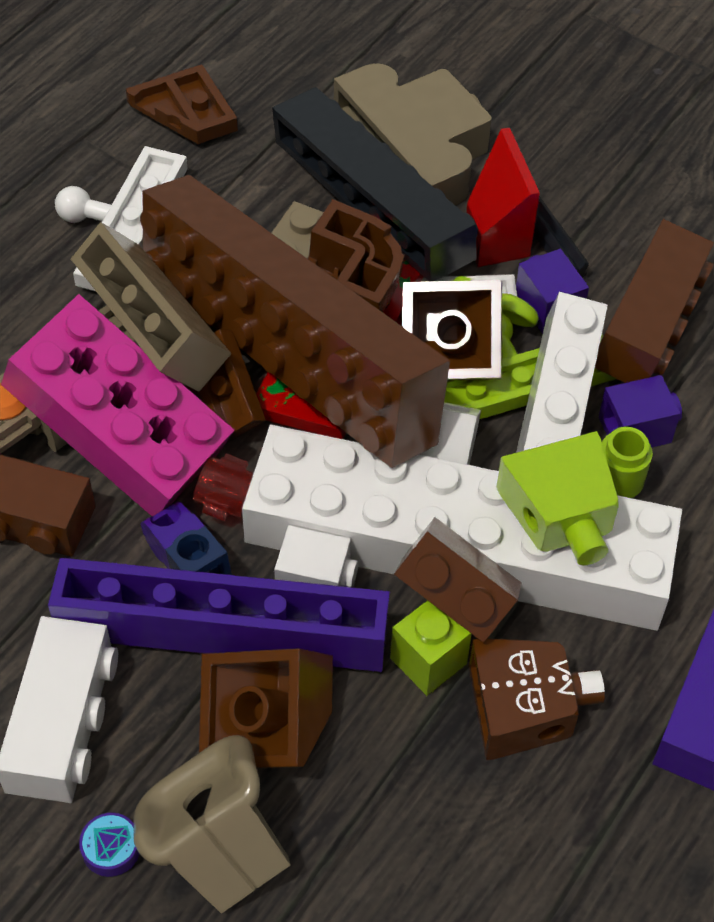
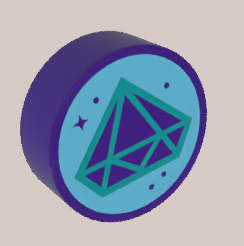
M104 813L98 815L86 824L80 835L79 846L86 866L98 875L105 877L121 875L131 869L139 858L140 854L134 845V823L122 814Z

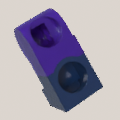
M177 501L163 511L141 522L143 534L151 550L168 569L232 575L227 551L194 513L191 514L181 502Z

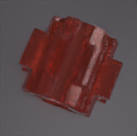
M227 453L221 460L212 456L207 459L193 493V501L204 505L203 514L224 522L230 515L241 518L242 507L254 474L246 470L248 461Z

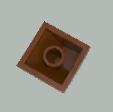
M502 280L403 283L402 327L450 360L447 381L502 380Z
M300 648L202 654L199 753L224 737L240 735L246 737L253 747L256 768L304 767L332 713L333 655Z

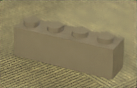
M100 222L72 256L71 260L161 373L200 391L231 355L226 346L136 242Z

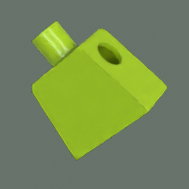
M597 431L501 457L496 488L537 549L548 552L570 546L577 563L583 566L594 564L607 555L609 549L602 536L612 531L619 504L601 438Z

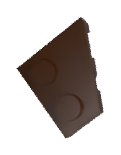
M202 64L126 88L127 102L131 107L197 144L238 131L236 115Z
M219 329L214 333L231 352V355L200 391L185 384L183 385L234 429V432L227 441L229 442L266 421L233 331Z

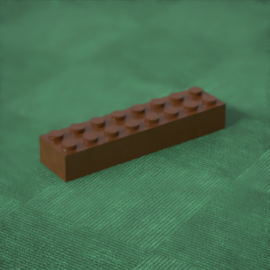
M190 174L142 191L143 212L140 216V222L143 229V250L205 323L211 325L216 330H232L239 349L248 354L263 366L267 372L272 373L300 398L310 403L333 424L339 426L363 445L367 451L373 453L389 467L393 468L438 445L450 360Z

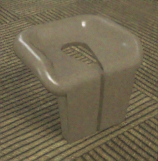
M232 735L224 737L205 748L151 787L141 798L134 811V845L139 854L149 863L158 866L172 865L221 914L252 893L255 888H259L290 866L288 855L256 807L260 795V779L256 768L253 747L244 736ZM211 788L204 815L194 820L186 811L188 804L200 792Z

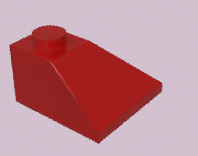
M510 127L500 130L467 202L466 213L471 215L478 228L475 260L477 267L530 257L540 192Z

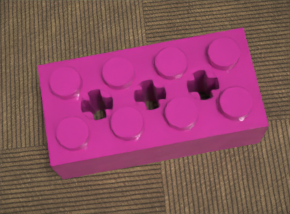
M80 294L8 359L1 383L7 391L151 516L163 511L177 499L219 454L234 432L230 425L182 383L161 373L135 342Z

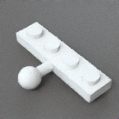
M145 146L112 205L91 200L88 193L80 187L68 186L63 188L56 196V212L63 220L71 223L80 222L86 217L102 221L105 225L139 244L143 249V229L140 222V216L143 212L142 191L183 177L188 169L187 157ZM76 267L73 273L75 285L95 291Z

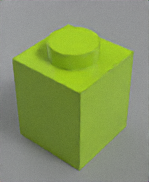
M427 600L392 627L390 659L428 696L467 664L472 634Z

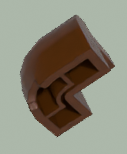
M332 199L311 231L308 260L383 312L397 289L405 254H402L401 246L392 236L390 225L375 216Z

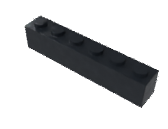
M314 87L272 107L276 143L342 203L375 216L390 225L392 236L401 246L402 254H405L404 259L429 282H435L476 260L478 228L471 215L462 212L440 189L434 188L413 166L407 165L386 143H381L366 130L360 121H355L341 109L335 100L328 98L317 87Z

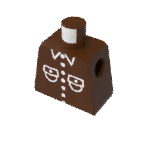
M479 639L472 640L469 670L486 760H495L566 740L573 735L578 719V706L604 703L605 690L600 670L570 673L565 648L558 642L486 639L483 643Z

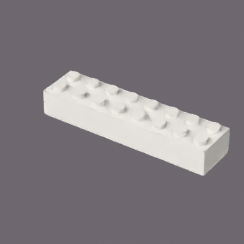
M270 424L242 507L245 543L281 550L288 525L351 538L350 559L357 560L358 567L389 574L395 573L402 558L432 519L436 517L522 583L518 601L658 631L670 595L682 509L617 495L619 508L613 529L607 535L602 536L609 551L600 561L583 566L577 563L570 546L548 552L537 549L496 488L499 471L417 455L391 468L373 453L367 451L359 442Z

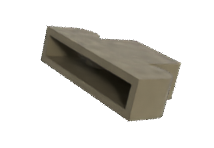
M373 63L334 78V100L340 105L341 109L355 121H360L366 130L381 143H386L395 155L407 165L413 166L422 178L434 188L440 189L455 206L467 198L472 159L488 152L492 117L481 106L478 98L474 94H470L448 70L439 69L402 86H398L396 71L384 64Z

